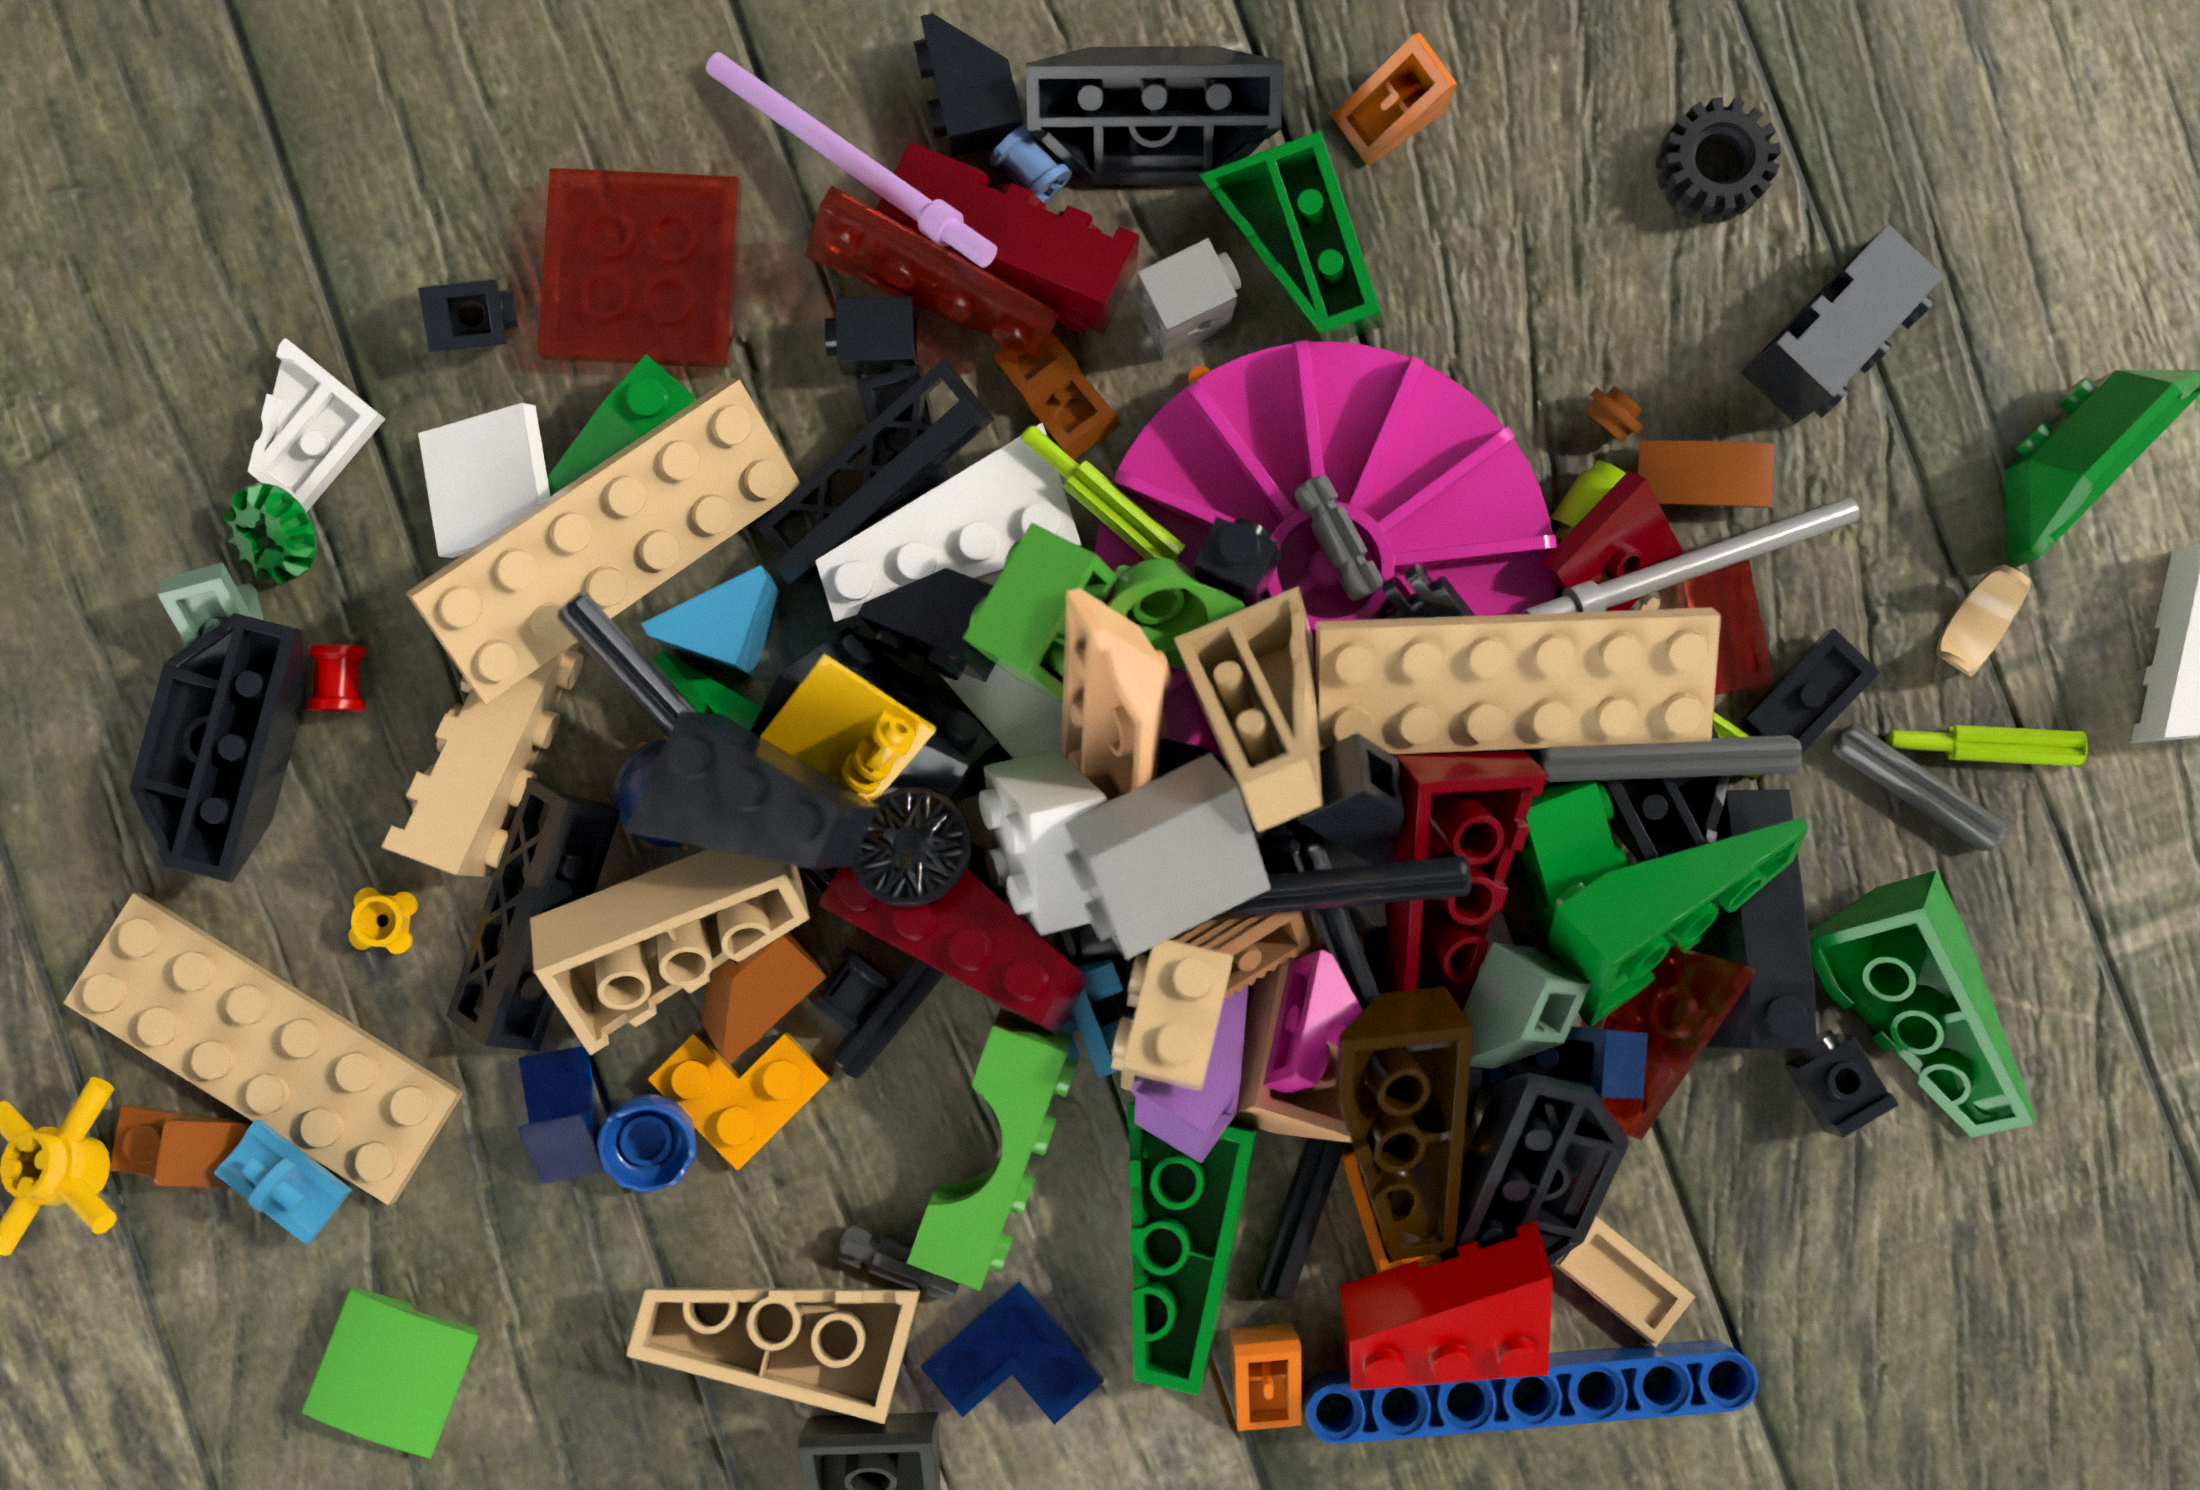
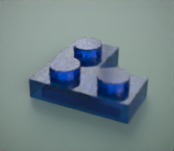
M1021 1278L1016 1280L933 1352L920 1366L962 1418L1011 1375L1014 1376L1054 1425L1104 1382V1376Z

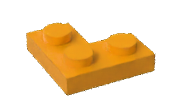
M697 1032L690 1036L648 1078V1081L664 1097L676 1101L692 1118L694 1127L738 1171L832 1077L788 1032L784 1033L742 1076Z

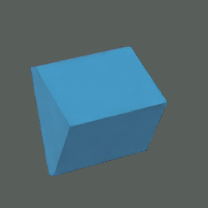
M760 565L641 624L647 636L670 650L754 678L782 600L783 592L778 582Z

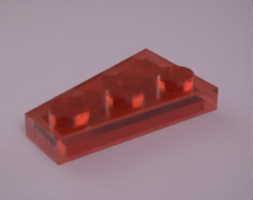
M1674 946L1668 951L1661 962L1651 970L1655 980L1633 998L1607 1015L1604 1029L1648 1033L1643 1099L1600 1098L1628 1136L1640 1140L1643 1139L1757 972L1756 970L1745 965L1691 950L1684 953L1679 947Z

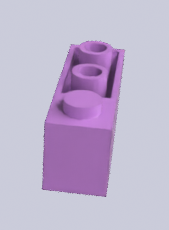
M1245 985L1242 992L1235 991L1231 999H1223L1201 1091L1141 1076H1136L1131 1088V1093L1136 1096L1134 1123L1199 1163H1202L1236 1115L1241 1081L1248 985Z

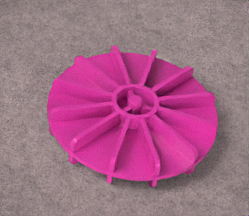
M1302 340L1241 356L1195 380L1166 403L1138 435L1127 451L1112 480L1114 485L1182 544H1186L1183 553L1177 561L1186 565L1194 576V563L1216 516L1231 523L1236 518H1242L1265 528L1271 535L1270 539L1278 542V549L1282 551V556L1261 602L1299 587L1313 636L1314 673L1316 672V622L1389 619L1387 609L1393 606L1386 597L1382 586L1376 592L1363 599L1352 601L1348 598L1339 581L1343 575L1341 570H1334L1310 526L1313 520L1311 514L1305 516L1295 498L1297 488L1302 483L1316 476L1325 475L1330 479L1338 494V497L1335 498L1337 507L1343 505L1368 551L1364 555L1366 561L1373 560L1383 582L1396 576L1411 594L1415 593L1404 576V569L1417 562L1433 581L1441 576H1445L1476 616L1521 614L1522 610L1555 599L1556 587L1541 562L1556 548V535H1553L1550 516L1541 488L1526 457L1514 440L1516 436L1509 427L1505 428L1494 414L1468 390L1443 373L1425 365L1424 360L1413 355L1409 358L1390 350L1358 343L1334 341L1308 342V340ZM1100 520L1096 536L1095 554L1114 573L1118 566L1133 567L1142 561H1146ZM1114 586L1104 602L1105 605L1112 600ZM1170 667L1171 686L1169 689L1164 690L1163 710L1167 721V736L1165 739L1205 747L1224 759L1191 688L1186 671Z

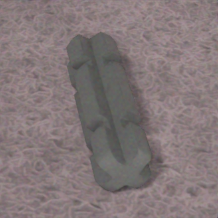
M1325 475L1316 476L1302 483L1297 488L1295 498L1304 515L1311 514L1313 520L1310 526L1334 570H1341L1343 575L1339 581L1348 598L1352 601L1363 599L1376 592L1383 585V579L1373 560L1366 561L1364 555L1368 551L1343 505L1337 507L1335 498L1338 497V494L1330 479Z
M856 1225L848 1226L844 1232L837 1250V1258L840 1262L859 1269L862 1263L871 1266L869 1273L911 1289H918L919 1285L927 1287V1295L945 1302L951 1301L955 1296L959 1283L906 1264L912 1250L911 1246L882 1236L879 1242L872 1239L874 1232Z

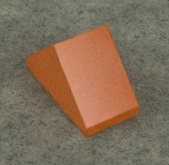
M1416 33L1369 77L1331 117L1365 164L1369 165L1443 115L1457 83L1421 33Z
M1292 1323L1228 1328L1237 1431L1301 1426V1345Z

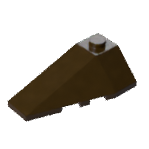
M1445 986L1381 993L1338 1035L1335 1095L1392 1260L1455 1252L1473 1026Z

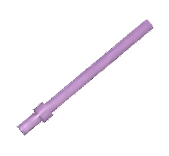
M717 52L709 58L706 64L707 74L918 222L919 231L941 247L949 244L982 268L987 267L993 261L997 253V246L963 223V215L942 199L930 200L721 52Z

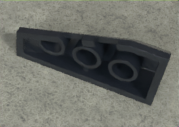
M1790 789L1727 790L1715 831L1717 832L1716 841L1793 820ZM1797 852L1794 861L1736 911L1728 913L1720 906L1718 908V916L1714 922L1700 935L1701 940L1688 952L1684 953L1678 948L1675 961H1671L1665 981L1667 1045L1745 1049L1817 1048L1815 979Z

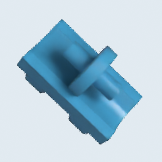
M1111 959L1088 962L1078 966L1090 978L1072 1010L1074 1016L1067 1019L1061 1030L1069 1034L1080 1030L1098 1078L1117 1072V1070L1111 1069L1113 1060L1112 1051L1120 1019L1100 1026L1091 1005L1093 1002L1123 991ZM1133 1014L1123 1017L1134 1020ZM1072 1039L1067 1056L1077 1058L1080 1055L1074 1039Z
M261 1119L255 1120L251 1124L238 1146L214 1172L216 1176L248 1200V1205L257 1212L263 1211L305 1245L314 1241L352 1191L346 1184Z

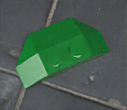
M2115 370L2094 382L2086 376L2072 386L2057 402V405L2063 409L2061 414L2049 426L2044 421H2041L2030 429L2014 446V449L2020 455L2004 471L2006 559L2015 567L2040 559L2199 396L2200 370Z

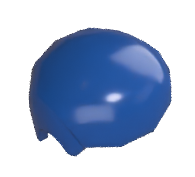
M655 1093L640 1094L622 1101L609 1112L598 1133L597 1149L599 1150V1158L603 1169L621 1187L647 1193L675 1186L679 1183L696 1159L697 1139L692 1118L676 1101Z

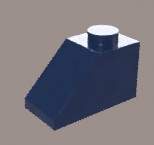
M1572 1025L1564 1044L1495 1069L1490 1068L1489 1083L1496 1084L1525 1073H1531L1590 1086L1600 1098L1643 1099L1648 1033Z

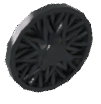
M900 788L878 797L873 804L879 806L851 864L857 881L874 899L893 907H921L943 898L961 881L971 860L972 836L963 813L945 795L927 788Z

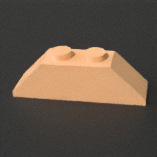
M1077 588L1066 591L1061 754L1106 796V803L1157 778L1161 739L1167 736V721L1163 710L1164 690L1169 689L1171 686V672L1164 653L1161 650H1154L1140 626L1082 589Z

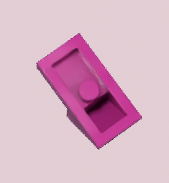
M1319 950L1289 962L1263 1086L1286 1094L1318 1085V1080L1323 1075L1330 1057V1048L1326 1041L1338 1045V1035L1363 1012L1331 953Z

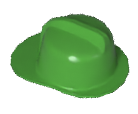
M1154 558L1142 561L1133 567L1118 566L1115 574L1119 578L1114 585L1112 600L1107 604L1108 607L1140 626L1154 650H1161L1164 653L1170 667L1183 670L1185 668L1174 640L1175 637L1246 608L1241 601L1231 595L1200 584L1186 565L1171 558Z

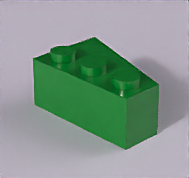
M1321 130L1199 175L1208 195L1319 341L1341 342L1384 326L1382 311Z
M1539 758L1535 759L1534 761L1539 765ZM1546 780L1541 796H1533L1525 820L1530 828L1522 851L1515 850L1514 852H1519L1529 885L1530 890L1523 892L1530 913L1546 954L1555 961L1556 959L1547 938L1555 915L1553 906L1558 898L1577 883H1583L1587 887L1607 872L1629 866L1621 846L1616 841H1613L1607 820L1612 819L1614 815L1610 797L1604 786L1593 780L1549 782Z

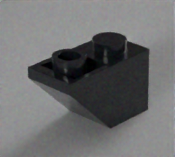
M933 13L920 16L924 39L915 40L913 44L921 79L934 77L938 98L927 101L935 139L948 137L952 157L997 147L1006 136L1023 125L1009 60Z
M944 568L863 603L857 614L876 633L872 641L878 647L901 659H907L910 652L925 658L924 662L926 665L950 679L959 680L962 673L986 682L996 663L963 639L970 627V619L975 607L983 598L989 595L993 585L954 570Z
M1357 732L1319 751L1322 806L1299 815L1298 821L1371 865L1391 863L1404 819L1398 759Z

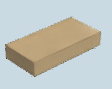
M1597 1216L1584 1242L1552 1263L1654 1347L1660 1343L1695 1298L1692 1293Z

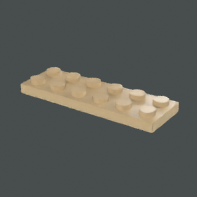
M730 377L407 591L406 594L477 697L487 704L578 642L557 617L560 607L572 596L581 591L587 593L611 619L782 502L801 483L740 379Z
M1713 608L1316 622L1315 691L1319 751L1357 732L1390 754L1711 741L1721 615Z
M133 893L63 1004L253 1122L259 1119L263 1120L309 1157L387 1205L397 1201L464 1093L143 893Z

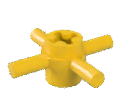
M91 1077L59 1127H41L35 1130L9 1102L0 1101V1134L9 1142L1 1157V1182L6 1191L15 1196L0 1220V1255L9 1256L12 1254L42 1205L60 1206L66 1203L95 1234H102L115 1224L116 1214L98 1196L109 1177V1152L100 1140L93 1137H85L114 1091V1087L107 1081Z

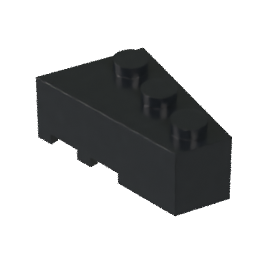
M848 627L778 674L751 731L761 735L820 658L826 654L936 727L934 734L890 784L883 795L900 788H927L945 795L956 805L969 794L999 741L983 729L974 717L959 711L931 690L923 679L904 670L880 652L872 641L856 634Z
M680 711L625 831L810 869L849 867L879 806L723 714Z

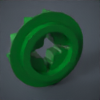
M268 483L252 484L230 496L232 507L222 517L232 528L225 541L237 545L240 551L238 564H252L257 580L273 578L279 585L304 575L310 569L316 555V535L307 512L296 498L286 490ZM265 524L267 526V535L260 531L258 526ZM267 536L275 540L274 545L270 547L267 545Z

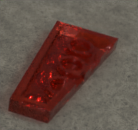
M832 185L819 206L805 257L895 296H912L914 304L992 337L1010 350L1026 352L1035 357L1037 356L1060 315L1059 312Z

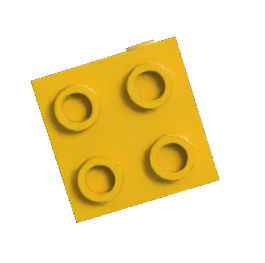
M824 654L760 737L873 803L885 792L934 734L936 727Z

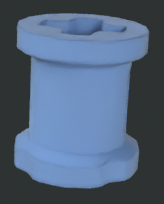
M1027 124L1020 126L1006 136L989 157V162L995 169H1004L1017 185L1032 190L1043 203H1046L1056 195L1068 182L1072 174L1065 164L1057 165L1036 138L1027 131Z

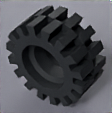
M1723 97L1712 98L1706 107L1703 106L1701 101L1692 106L1686 115L1683 114L1666 135L1659 147L1662 151L1656 158L1655 169H1662L1663 171L1657 178L1660 189L1669 186L1671 193L1666 197V200L1672 207L1678 201L1686 205L1681 213L1682 215L1691 219L1696 212L1702 213L1701 222L1713 223L1718 216H1722L1723 222L1734 219L1739 212L1743 214L1750 209L1772 185L1770 181L1777 175L1780 164L1774 163V160L1781 153L1780 142L1770 144L1769 139L1775 134L1776 130L1771 122L1763 128L1760 127L1757 121L1763 113L1756 107L1747 115L1741 112L1745 103L1742 100L1734 98L1728 107L1723 106ZM1717 139L1731 145L1737 152L1740 160L1738 175L1727 182H1713L1704 177L1699 172L1695 163V152L1699 144L1707 140Z

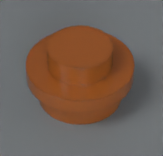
M1613 386L1607 394L1596 387L1589 394L1593 400L1584 412L1619 442L1623 443L1632 432L1638 435L1644 427L1635 419L1643 409L1616 386Z

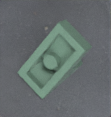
M224 563L159 580L157 595L186 646L219 627L220 623L233 613L264 620L254 585L246 583L236 586Z

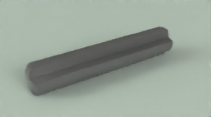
M1847 725L1835 739L1832 751L1836 756L1980 851L1993 850L2006 833L2007 825L2003 820L1859 725Z

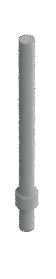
M1845 498L1600 584L1588 580L1565 588L1562 597L1522 610L1521 614L1606 611L1607 608L1853 523L1859 518V508L1852 498Z

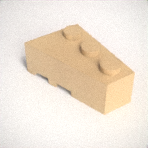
M1299 587L1175 637L1174 640L1191 688L1234 782L1239 788L1241 797L1257 832L1322 806L1313 636Z

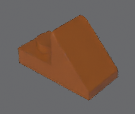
M134 1104L121 1106L110 1171L154 1177V1185L164 1187L232 1188L216 1176L214 1172L238 1146L253 1122Z

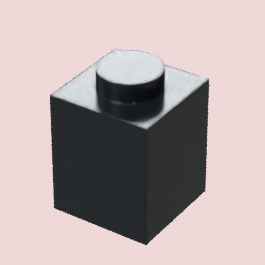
M912 296L836 298V318L825 319V345L827 356H837V362L843 375L881 374L918 364L917 310Z

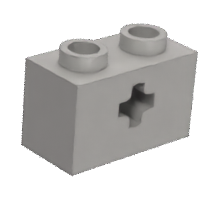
M1209 238L1138 271L1135 305L1162 359L1164 360L1230 328L1234 308L1237 304L1235 290L1241 288V281L1229 255L1226 252L1217 255Z

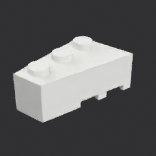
M2199 542L2171 552L2155 628L2160 629L2154 660L2152 665L2146 667L2143 686H2147L2146 697L2140 723L2134 724L2130 743L2200 738Z

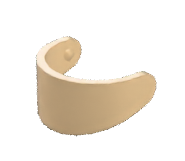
M2000 565L1989 571L1971 589L1953 613L1937 644L1936 655L1972 677L1985 663L2008 630L2029 592L2031 580L2020 571L2007 565Z

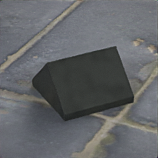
M939 1412L890 1413L884 1424L852 1415L810 1416L799 1436L798 1450L806 1490H941Z

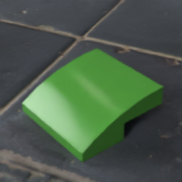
M349 1286L302 1405L301 1413L366 1440L431 1459L478 1340V1331L475 1327L414 1311L412 1303Z

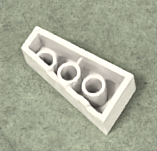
M1043 423L1036 426L1037 429L1046 435ZM1021 436L821 556L815 562L834 622L841 630L865 624L857 615L863 603L944 568L954 570L988 584L996 583L1004 570V562L1008 551L1016 541L1022 539L1031 522L1081 547V541L1059 473L1021 440Z

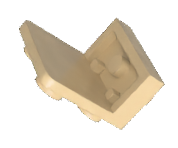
M1166 940L1152 947L1150 956L1137 954L1128 988L1129 997L1127 1006L1137 1008L1134 1020L1121 1017L1112 1051L1111 1069L1122 1071L1120 1088L1131 1091L1136 1076H1141L1197 1091L1202 1090L1234 956L1172 940Z

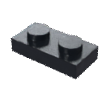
M1835 628L1829 629L1740 721L1755 736L1789 735L1800 741L1803 753L1872 682L1880 671Z

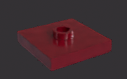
M1629 470L1541 563L1562 597L1565 588L1588 580L1600 584L1678 557L1683 553V550L1647 479ZM1640 597L1607 608L1606 611H1628Z

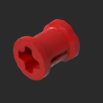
M339 644L308 645L307 656L314 659L313 697L306 700V710L322 712L366 711V701L360 699V660L367 658V647Z

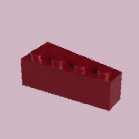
M852 866L839 867L819 903V906L1057 1035L1060 1034L1090 978L1044 935H1040L1030 922L1023 916L1017 915L1012 906L968 866L961 881L943 898L921 907H893L876 900L857 881Z

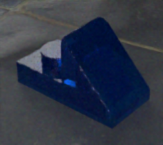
M578 1046L519 1057L529 1122L518 1125V1130L541 1183L545 1184L605 1173L606 1171L603 1169L599 1158V1150L597 1149V1138L601 1126L589 1053L585 1047Z

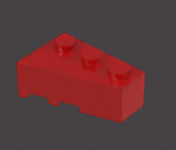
M1534 1221L1516 1227L1519 1237L1480 1249L1477 1241L1458 1246V1257L1421 1268L1418 1260L1340 1285V1333L1351 1390L1548 1375L1553 1276L1537 1222Z

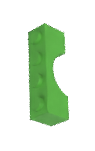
M1000 1008L971 1086L989 1103L997 1116L1002 1132V1153L990 1168L974 1178L961 1182L937 1183L906 1264L979 1291L982 1288L988 1269L1001 1273L1014 1237L1002 1232L1010 1211L1020 1215L1023 1214L1035 1181V1177L1024 1174L1031 1152L1044 1156L1057 1119L1045 1115L1053 1093L1066 1097L1079 1062L1078 1059L1067 1056L1074 1035L1063 1031L1057 1035L1023 1016Z

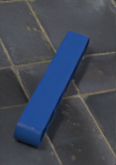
M1717 1340L1662 1343L1656 1347L1650 1344L1549 1353L1548 1375L1463 1381L1476 1385L1477 1397L1470 1407L1461 1411L1452 1410L1447 1406V1396L1450 1390L1455 1385L1463 1383L1454 1382L1400 1386V1388H1407L1413 1392V1403L1404 1414L1398 1416L1387 1415L1381 1410L1382 1400L1389 1391L1399 1387L1351 1390L1347 1370L1326 1371L1312 1377L1307 1381L1302 1391L1301 1405L1310 1429L1318 1438L1327 1443L1347 1444L1732 1412L1744 1408L1753 1400L1758 1390L1759 1379L1756 1369L1749 1359L1729 1345ZM1721 1361H1731L1733 1372L1729 1383L1719 1389H1710L1708 1375L1712 1367ZM1667 1366L1669 1379L1665 1388L1653 1395L1644 1394L1643 1379L1647 1372L1654 1367ZM1594 1371L1603 1372L1605 1385L1601 1394L1590 1400L1579 1399L1577 1391L1582 1377ZM1526 1377H1538L1541 1382V1392L1537 1399L1527 1405H1516L1513 1403L1512 1393L1516 1383ZM1331 1393H1340L1348 1397L1349 1408L1340 1419L1325 1421L1316 1415L1317 1405L1324 1396Z

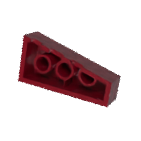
M911 141L909 142L893 174L930 200L942 199L962 213L963 223L997 246V253L993 261L987 267L982 268L949 244L941 247L919 231L918 222L881 197L876 211L881 227L886 229L884 235L889 240L913 252H918L920 246L943 256L940 262L946 268L967 279H974L978 273L998 283L997 291L1017 304L1030 307L1032 302L1035 301L1056 311L1053 316L1054 319L1070 330L1087 334L1089 329H1092L1103 335L1105 334L1137 270L1138 233L1118 226L1114 236H1108L1091 223L1093 220L1091 214L1067 205L1065 211H1059L1058 214H1054L1046 210V205L1036 197L1032 190L1012 182L1011 184L1002 183L999 190H995L987 186L990 179L980 169Z
M1523 749L1393 754L1398 759L1404 819L1391 863L1463 856L1468 859L1471 868L1472 887L1470 893L1462 897L1385 903L1387 926L1381 928L1377 976L1379 994L1445 986L1463 1011L1478 977L1480 965L1489 947L1485 936L1494 911L1502 910L1509 889L1504 884L1511 860L1515 850L1522 851L1530 828L1525 820L1533 796H1541L1548 775Z

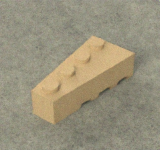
M579 642L561 652L487 704L477 697L466 679L462 677L461 690L469 693L464 705L457 703L452 706L448 713H445L435 734L437 750L441 754L436 764L430 765L424 774L417 772L406 795L409 800L413 801L412 815L404 830L391 826L382 848L454 875L490 877L493 867L497 868L509 836L508 829L516 808H518L519 802L522 799L527 778L537 779V774L531 772L538 752L540 748L547 749L557 733L560 714L554 711L564 688L570 690L580 674L583 654L578 653L581 645Z
M709 848L530 918L534 972L591 1056L609 1044L608 1035L628 1022L637 1027L657 1014L656 1005L683 988L690 994L708 983L711 970L728 959L741 962L808 920L809 914L799 868L796 865Z
M654 1287L646 1289L626 1356L884 1424L889 1413L921 1289Z

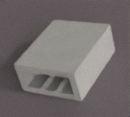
M1211 753L1064 823L1074 850L1064 854L1065 860L1080 890L1083 892L1089 889L1093 898L1092 901L1084 904L1088 919L1098 938L1103 941L1112 937L1126 960L1271 889L1239 788Z

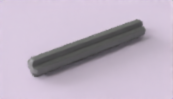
M1789 735L1712 738L1708 742L1541 748L1539 766L1548 774L1546 780L1549 782L1795 773L1800 769L1802 749L1800 741Z

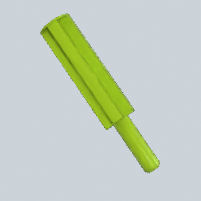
M1029 426L1023 432L1021 440L1067 480L1063 488L1145 560L1171 558L1177 561L1180 558L1186 544H1182L1086 460L1079 465L1035 426Z
M1954 725L1949 726L1946 733L1890 730L1886 735V744L1894 749L1945 751L1948 760L2059 765L2081 768L2085 763L2088 751L2087 737L2083 730L2066 731Z

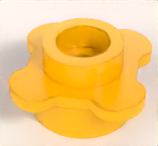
M365 887L359 890L353 900L355 908L351 915L352 928L348 934L350 943L359 950H367L374 946L386 947L392 954H402L408 951L413 943V937L409 933L411 916L418 909L416 898L406 891L398 892L393 896L380 894L373 887ZM383 914L389 919L385 927L378 924V918Z

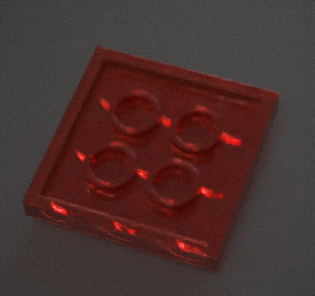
M549 168L538 355L543 360L637 364L645 355H648L658 365L731 368L742 183L739 177Z

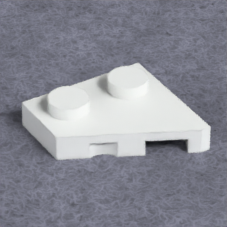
M284 338L279 344L276 357L281 359L273 395L266 394L261 414L263 430L259 439L254 442L247 472L261 483L272 484L286 490L297 499L307 512L382 424L385 418L295 344Z

